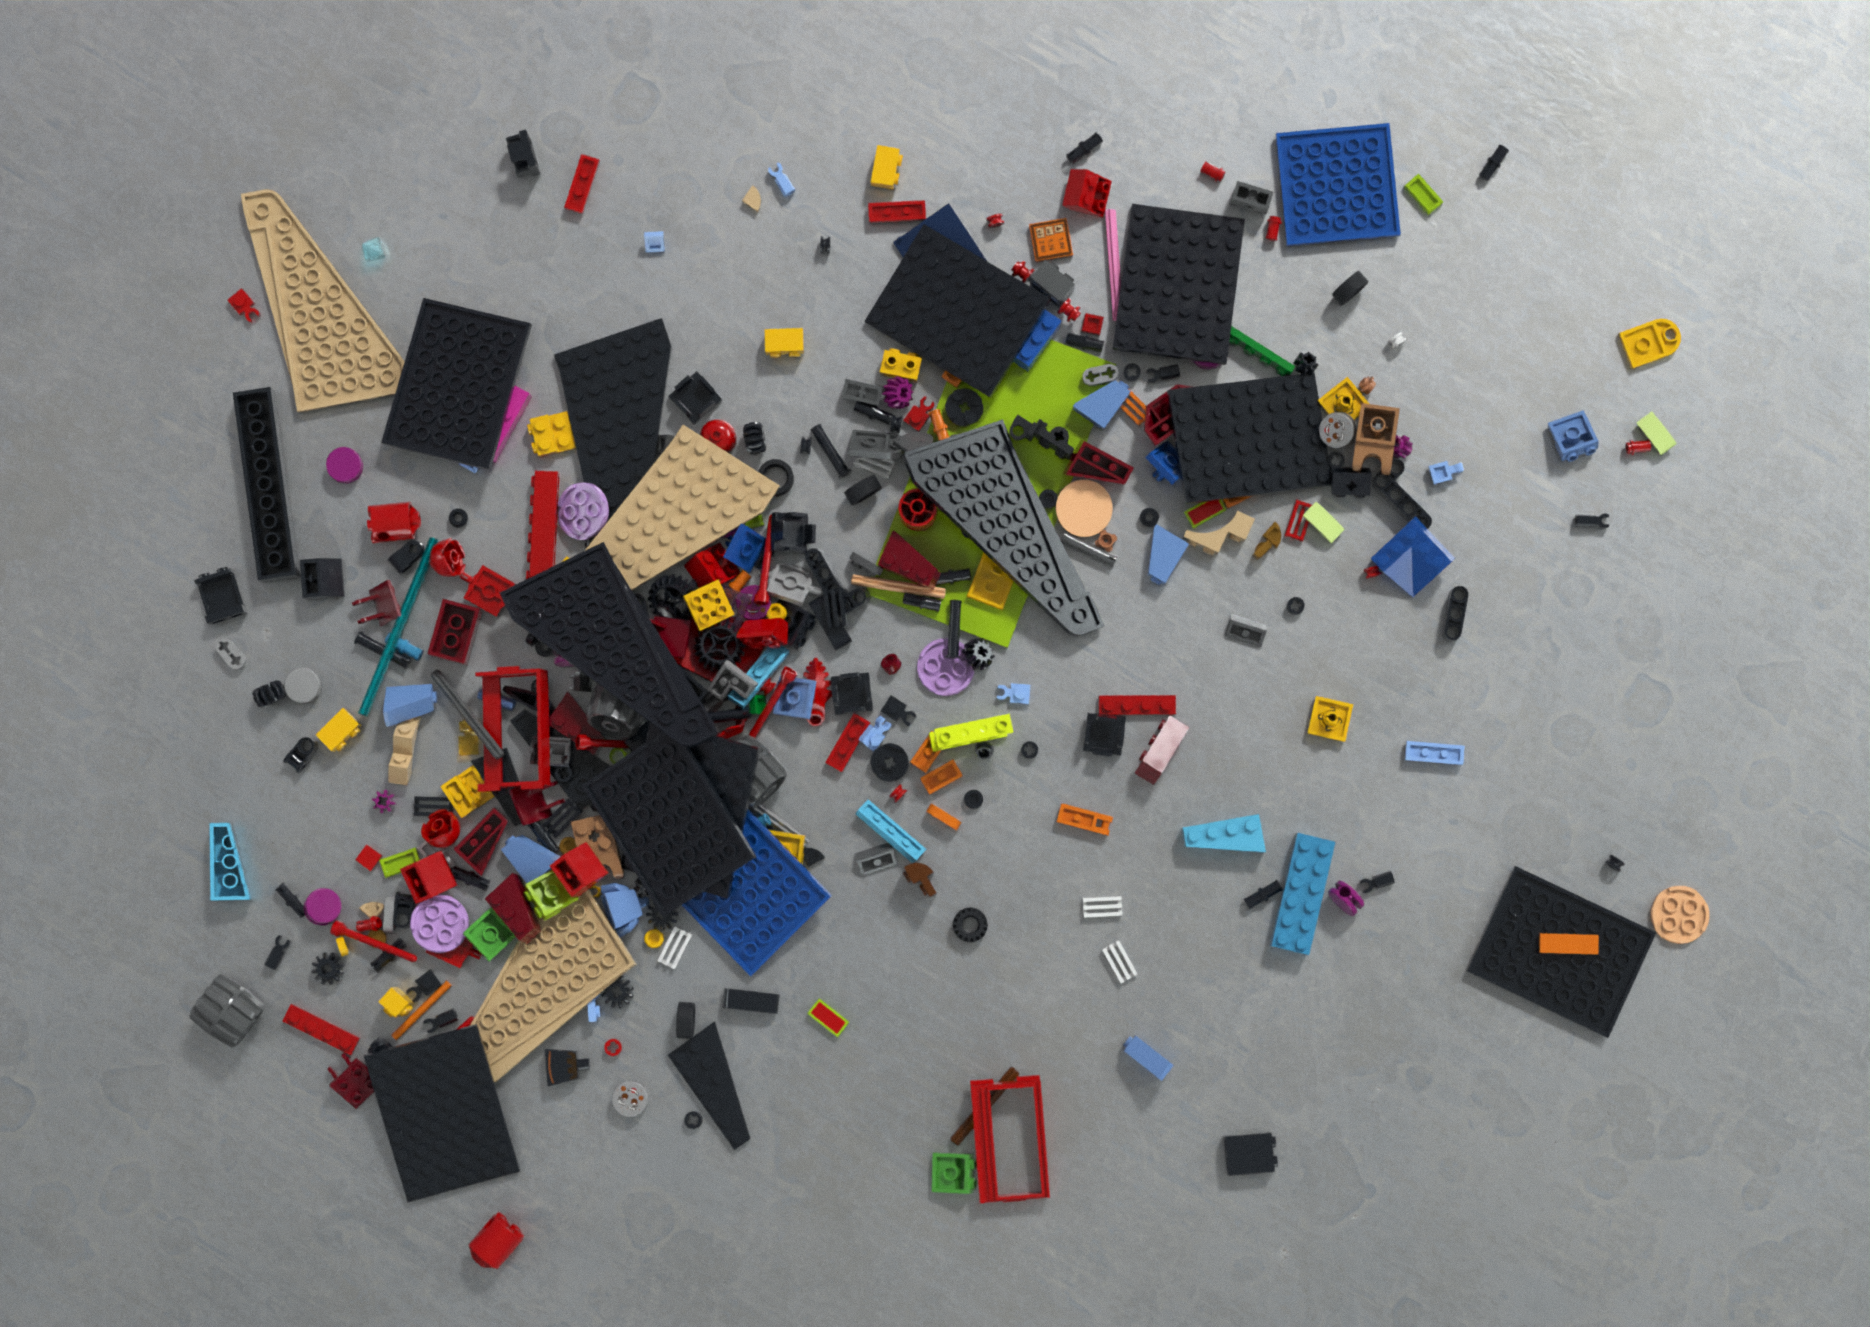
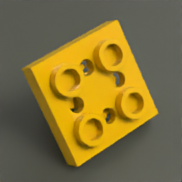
M1348 377L1317 400L1328 415L1335 412L1334 408L1337 407L1336 411L1345 412L1354 420L1360 416L1361 403L1369 404Z
M715 580L683 596L699 631L735 615L719 580Z
M1315 696L1307 734L1345 742L1353 704Z

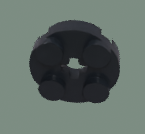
M971 389L955 390L946 401L945 410L947 417L954 425L959 427H969L977 423L983 414L982 398ZM964 403H967V407H969L970 410H966L965 413H962L961 408H959V406L963 405Z
M887 743L875 749L870 760L872 771L876 777L886 782L899 780L906 774L909 767L906 752L902 747L893 743ZM892 757L895 765L887 768V764L884 761Z

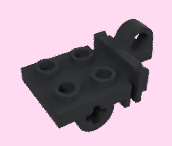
M1020 415L1016 416L1010 427V436L1014 440L1019 441L1026 438L1031 442L1036 437L1042 447L1045 449L1050 447L1060 459L1064 460L1066 458L1069 460L1071 458L1074 448L1068 444L1069 433L1065 428L1055 427L1049 432L1046 428L1048 424L1044 423L1041 419L1037 423L1034 422L1032 424ZM1014 427H1022L1024 433L1021 436H1015L1013 434ZM1056 436H1061L1064 440L1056 441L1055 439Z

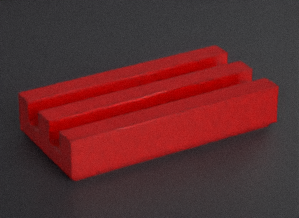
M1296 500L1284 535L1285 537L1303 542L1309 524L1307 520H1305L1301 535L1297 536L1306 507L1310 508L1312 504ZM1301 505L1302 508H1301V511H1300V514H1299V517H1298V520H1297V523H1296L1294 532H1293V534H1291V533H1290V530H1291V527H1292V524H1293V521H1294V518H1295V515H1296L1298 506Z

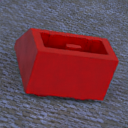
M1071 169L1062 206L1075 212L1103 218L1112 181L1088 169Z
M721 543L697 553L684 565L699 588L715 580H719L723 587L740 574V570L735 564L723 558L726 550Z
M782 618L747 620L738 631L737 639L742 641L743 644L750 646L753 650H761L763 647L768 646L770 648H780V645H787L788 622Z
M587 842L565 853L550 865L571 897L582 895L609 874Z
M442 850L400 869L416 904L457 886Z

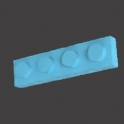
M780 645V648L768 647L746 673L758 683L753 693L745 699L732 690L728 695V699L744 709L789 655V650Z
M867 800L855 813L911 863H915L925 852L926 848L870 800Z

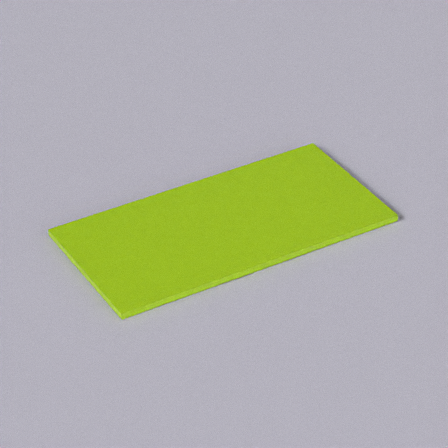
M1051 340L1029 372L1013 362L992 398L963 381L958 388L946 382L936 409H940L944 424L948 426L947 432L949 437L1002 419L1010 436V427L1016 416L1020 415L1032 424L1034 422L1037 423L1041 419L1044 423L1048 424L1046 428L1049 432L1055 427L1065 428L1069 433L1068 444L1075 451L1080 440L1087 442L1094 424L1072 409L1073 405L1109 384L1087 386L1082 380L1083 373L1088 368L1106 364L1116 366L1117 364ZM1107 369V372L1103 373L1102 376L1108 375L1109 378H1112L1114 371ZM1090 372L1086 379L1094 382V378L1099 377V374L1092 375V372ZM957 389H971L982 398V417L977 423L969 427L954 425L946 414V401ZM964 403L963 405L959 406V408H961L962 413H965L966 410H970V408L967 407V403ZM931 421L927 433L933 436L934 443L939 440L936 433L933 432L934 426ZM1020 426L1013 428L1015 436H1021L1024 433L1023 428ZM1010 436L1017 456L1038 497L1046 489L1053 490L1058 496L1060 491L1072 482L1074 476L1063 473L1070 459H1060L1054 454L1055 451L1053 449L1042 447L1036 437L1030 442L1026 438L1017 441ZM1056 436V439H1055V440H1056V441H1059V440H1062V441H1063L1064 439H1062L1061 436ZM910 477L903 494L917 488L912 483ZM938 507L935 522L925 531H913L905 527L901 522L897 508L876 562L877 566H879L880 557L894 530L941 573L948 572L949 569L955 571L970 568L971 580L955 582L952 585L950 583L936 585L935 587L946 589L944 599L928 597L941 600L939 612L924 608L920 610V607L903 604L902 601L905 593L867 587L866 589L870 592V595L948 626L950 600L962 601L960 630L1008 648L1028 595L1013 582L1003 611L968 598L967 594L982 558L983 551L971 539L964 537L961 530ZM1055 507L1045 509L1053 526H1055L1057 521ZM883 570L880 576L877 574L875 578L914 583L886 570Z

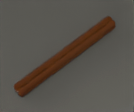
M1010 1067L998 1082L1014 1081L1019 1072L1014 1067ZM1006 1089L990 1090L991 1107ZM973 1112L951 1136L950 1140L955 1145H960L974 1128Z

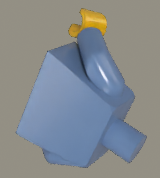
M611 883L602 885L601 888L598 886L590 888L598 890L597 894L593 896L601 898L606 917L619 937L630 933L639 923V917L643 915L641 908L649 906L648 897L644 896L643 899L640 896L637 897L634 889L630 890L628 886Z

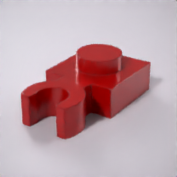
M242 288L227 300L240 316L245 312V318L250 323H253L250 318L252 313H256L259 317L261 316L257 309L251 308L255 303Z
M926 396L921 399L920 407L918 408L914 405L903 420L918 432L930 417L926 412L931 411L935 406L934 402L930 406L924 405L927 399Z

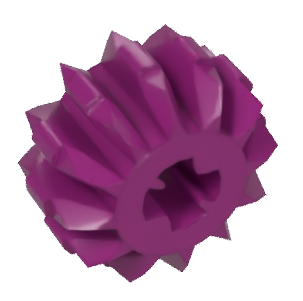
M892 377V379L887 380V385L883 386L885 392L882 393L885 396L884 402L888 403V407L896 409L909 406V401L913 400L911 394L914 392L911 390L913 384L908 383V379L901 377Z

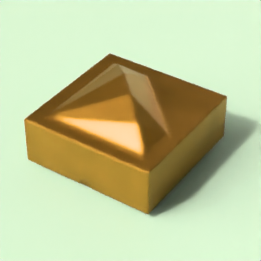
M1268 540L1259 543L1254 550L1253 557L1259 560L1271 549L1272 544Z

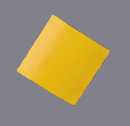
M474 765L440 786L461 818L495 798L491 791H477V784H484V780Z

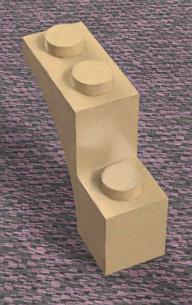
M1237 511L1234 518L1223 528L1209 533H1196L1186 530L1183 539L1191 547H1196V545L1202 547V551L1209 555L1218 554L1227 534L1230 535L1229 538L1238 543L1240 541L1244 542L1255 518Z
M421 716L398 723L393 734V754L388 765V783L408 785L412 774L414 746Z

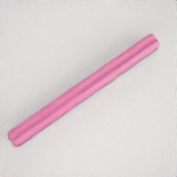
M1108 209L1105 210L1112 320L1116 321L1121 289L1116 210Z

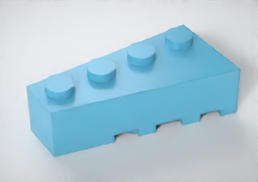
M1259 814L1181 828L1184 846L1187 848L1266 852Z
M209 823L211 901L252 900L231 823Z

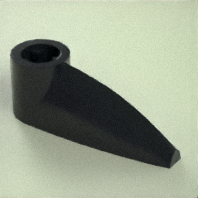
M504 685L502 691L522 705L537 712V693ZM549 699V718H550V716L552 715V713L554 712V710H555L556 708H555L554 704H553V703L550 701V699Z

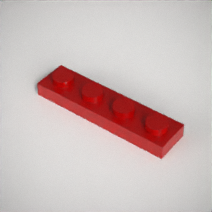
M1176 695L1099 696V713L1109 715H1176Z
M290 1004L282 1022L349 1055H353L361 1039L294 1004Z

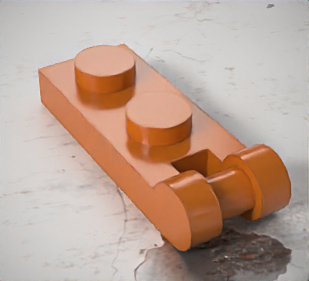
M1061 803L1057 818L1058 823L1109 836V825L1113 821L1111 816ZM1097 819L1102 820L1101 827L1096 826Z

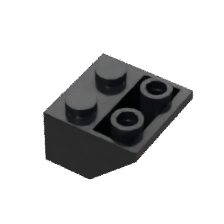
M314 558L300 560L302 598L305 600L345 597L342 559Z

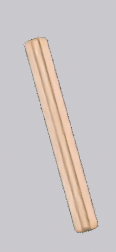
M853 574L851 579L852 585L921 596L925 595L944 599L946 593L945 588L935 587L934 590H931L919 584Z

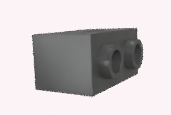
M1237 181L1230 204L1267 214L1274 192Z

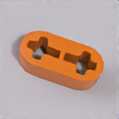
M932 803L926 810L927 813L956 831L962 823Z

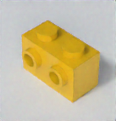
M877 145L871 186L894 190V185H898L900 174L897 173V168L902 165L903 155H900V149Z
M803 328L765 329L766 355H770V358H780L781 355L789 354V357H800V354H804Z
M889 348V351L884 350L880 375L891 378H906L910 382L917 383L922 358L912 352H908V355L900 353V350Z
M342 708L316 736L331 751L339 752L347 745L346 741L350 737L354 738L361 731L359 728L362 724L347 709Z
M391 987L378 1001L384 1007L383 1011L391 1018L392 1016L406 1017L413 1010L412 1005L415 1003L399 987Z

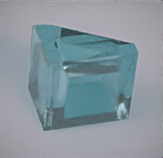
M380 237L362 243L364 257L367 262L386 257Z

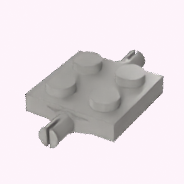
M778 560L775 569L769 572L768 595L799 606H803L805 598L809 593L821 596L822 589L812 586L814 574L811 570ZM760 569L758 577H761L762 569Z

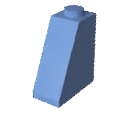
M1114 380L1076 402L1072 409L1104 431L1131 391L1124 382Z
M1157 524L1153 529L1148 576L1151 577L1150 580L1155 584L1160 585L1162 583L1165 585L1189 543Z
M432 684L386 687L383 708L386 727L434 711V703H437L438 697L437 692L433 691Z
M524 835L516 838L515 836L510 837L504 842L506 846L501 849L526 883L552 870L550 865L561 857Z
M1136 1035L1133 1038L1129 1036L1123 1044L1125 1047L1124 1052L1161 1081L1174 1066Z

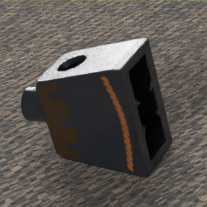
M545 1049L547 1086L579 1079L581 1070H590V1059H579L578 1051Z

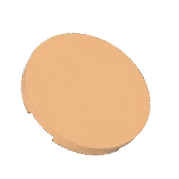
M1077 480L1066 485L1060 491L1055 505L1056 516L1061 527L1077 537H1089L1100 533L1108 525L1113 509L1111 498L1106 489L1091 480Z
M1687 886L1666 888L1656 896L1651 906L1650 919L1654 930L1660 937L1671 943L1685 944L1696 940L1705 932L1709 923L1710 914L1707 903L1696 890Z

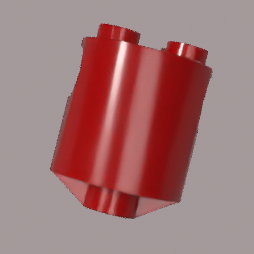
M918 488L907 491L899 501L898 510L901 522L910 530L925 531L935 522L937 506Z
M410 501L370 505L367 508L368 516L371 519L367 520L368 531H372V544L415 539L416 530L418 527H421L420 513L412 506Z
M498 1211L469 1243L472 1259L483 1268H495L498 1270L523 1241L524 1234L521 1233L522 1230L514 1223L510 1225L507 1218Z

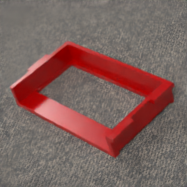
M520 666L497 667V671L475 672L476 677L482 678L483 726L501 749V678L536 676L539 781L503 783L502 757L498 760L495 759L484 745V784H477V791H501V788L521 787V790L543 789L544 786H550L548 670L541 668L520 670Z
M1040 1075L1017 1076L1015 1081L993 1082V1078L970 1080L980 1204L1050 1198ZM1033 1087L1042 1191L998 1195L990 1090Z

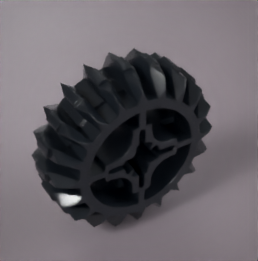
M675 574L670 576L664 575L662 578L659 577L648 591L650 596L647 601L652 602L649 608H654L652 615L658 614L659 617L690 620L692 615L686 602L684 611L681 607L683 606V596L693 591L694 584L689 586L687 584L688 579L683 581L682 575H679L677 578ZM662 588H664L665 597L663 599H661Z
M720 621L717 623V626L711 625L710 629L708 627L703 629L704 632L698 631L699 637H695L694 640L697 644L693 648L698 650L695 652V657H700L698 659L699 663L705 662V669L710 665V671L712 672L715 670V667L719 671L726 660H729L736 666L735 662L741 663L740 657L745 655V652L742 650L746 648V645L737 639L738 631L734 632V625L728 628V622L721 626ZM716 634H724L727 636L724 638H719ZM709 638L712 646L708 652H705L704 643ZM733 641L736 649L730 656L727 647ZM716 644H722L723 649H716ZM721 656L724 660H715L713 657Z

